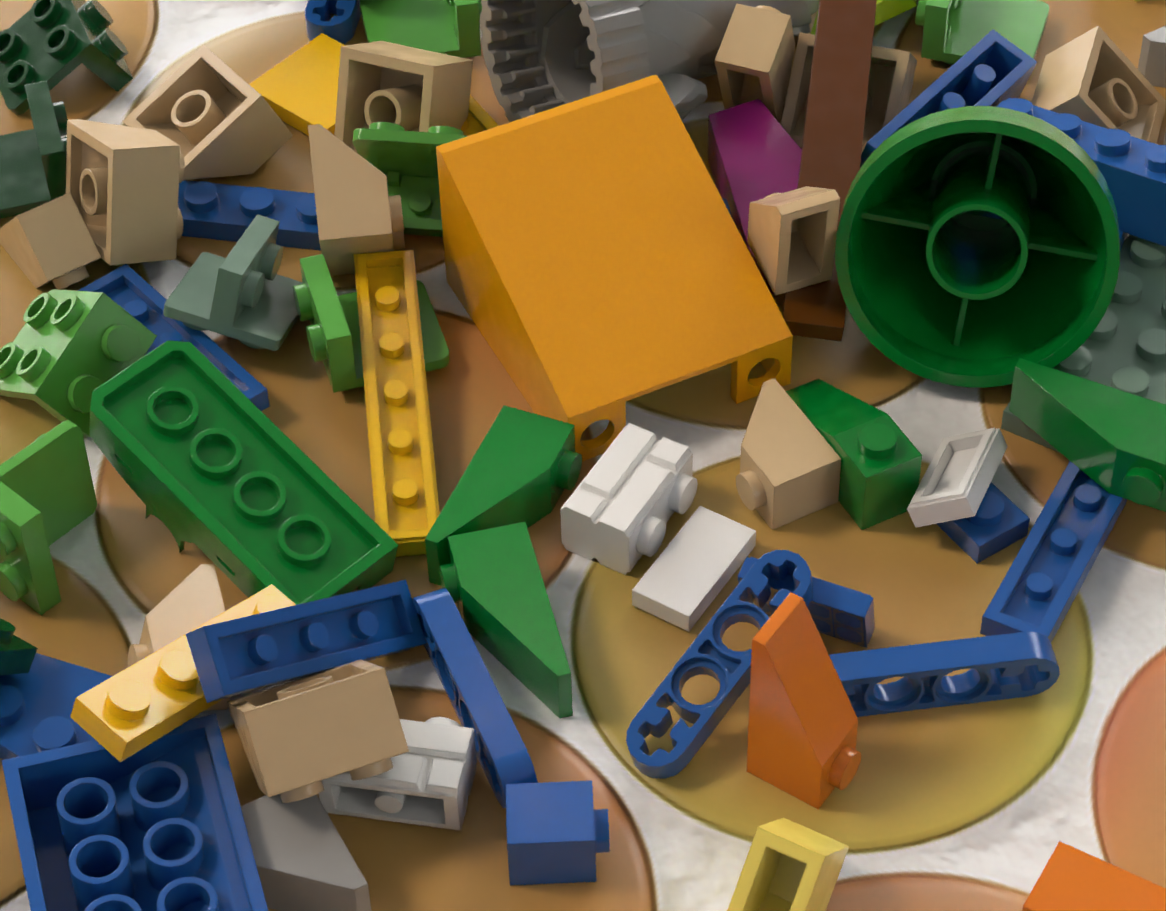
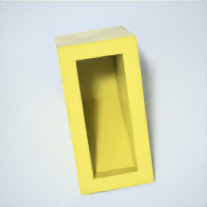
M786 818L758 826L727 911H826L849 846Z

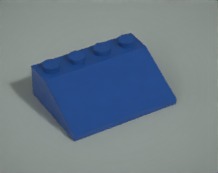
M216 713L190 719L122 762H119L96 740L1 760L31 911H268Z

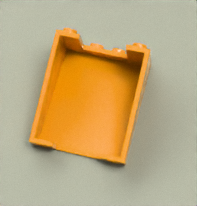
M656 74L436 146L447 283L533 412L537 415L574 425L575 452L582 455V462L604 454L626 426V401L731 363L730 396L736 404L759 396L763 382L775 378L782 387L790 384L793 335L662 81ZM760 362L767 372L758 378L748 379L751 369ZM599 420H609L607 428L599 436L591 440H581L582 433L589 425Z

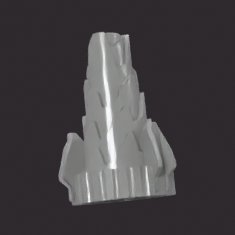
M481 0L480 29L482 31V52L495 96L499 104L504 108L505 115L510 122L655 74L662 81L681 120H684L693 108L705 102L708 97L706 85L696 79L717 74L714 60L736 3L751 7L760 5L770 6L783 14L791 15L793 34L798 36L799 33L810 32L811 15L818 10L819 0Z

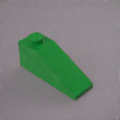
M1019 358L1014 370L1009 411L1108 493L1166 512V404Z
M819 378L786 391L840 456L841 470L838 501L861 530L908 511L907 508L919 486L922 454L887 413Z
M505 405L502 407L425 538L430 583L441 586L439 566L450 564L447 536L526 522L527 528H529L553 511L564 489L572 490L581 471L582 455L575 452V428L573 424Z
M526 522L447 536L450 564L439 566L441 587L449 591L454 603H458L461 617L469 633L558 718L573 716L571 671Z

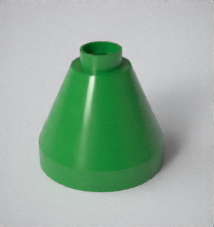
M965 106L932 113L911 122L887 138L872 152L854 178L846 196L837 229L835 263L838 283L845 304L859 329L881 353L897 365L931 381L952 386L987 388L1012 384L1015 365L1019 358L1053 368L1073 354L1089 338L1104 317L1114 294L1120 266L1119 224L1113 196L1105 178L1086 151L1060 129L1040 118L1024 112L993 106Z

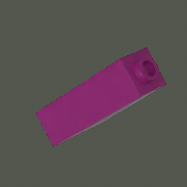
M758 98L708 115V161L716 188L721 198L727 199L731 217L772 295L774 293L747 243L750 202L763 199L770 194L785 193L797 189L802 150Z

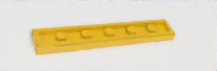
M414 250L354 254L375 523L398 544L396 557L426 554L425 538L438 518L440 511Z

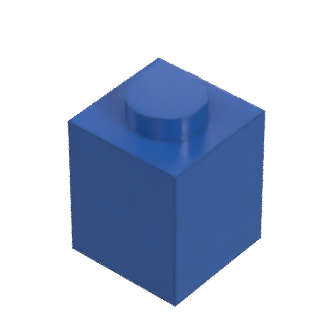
M592 780L506 784L507 853L510 886L596 882V853L610 852L608 809H594Z

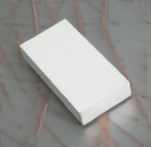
M994 427L942 439L907 508L915 528L974 517L1008 447L1000 428L995 429Z
M699 506L632 589V605L689 632L756 546V530Z

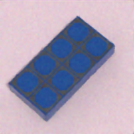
M745 558L737 576L738 583L758 560L757 558ZM790 574L781 581L773 577L768 579L771 595L762 607V610L768 616H771L769 602L782 588L790 592L795 590L793 576ZM812 577L813 598L808 606V610L818 632L867 648L875 629L874 602L871 595Z

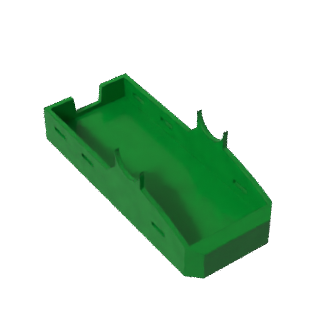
M167 340L92 391L90 437L120 476L146 505V518L153 515L166 525L178 544L179 553L184 550L185 541L194 543L248 598L272 584L298 605L350 593L356 588L357 591L371 588L393 571L398 544L191 342Z

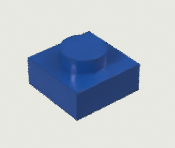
M991 482L974 517L937 523V525L978 564L1026 537L1030 518Z

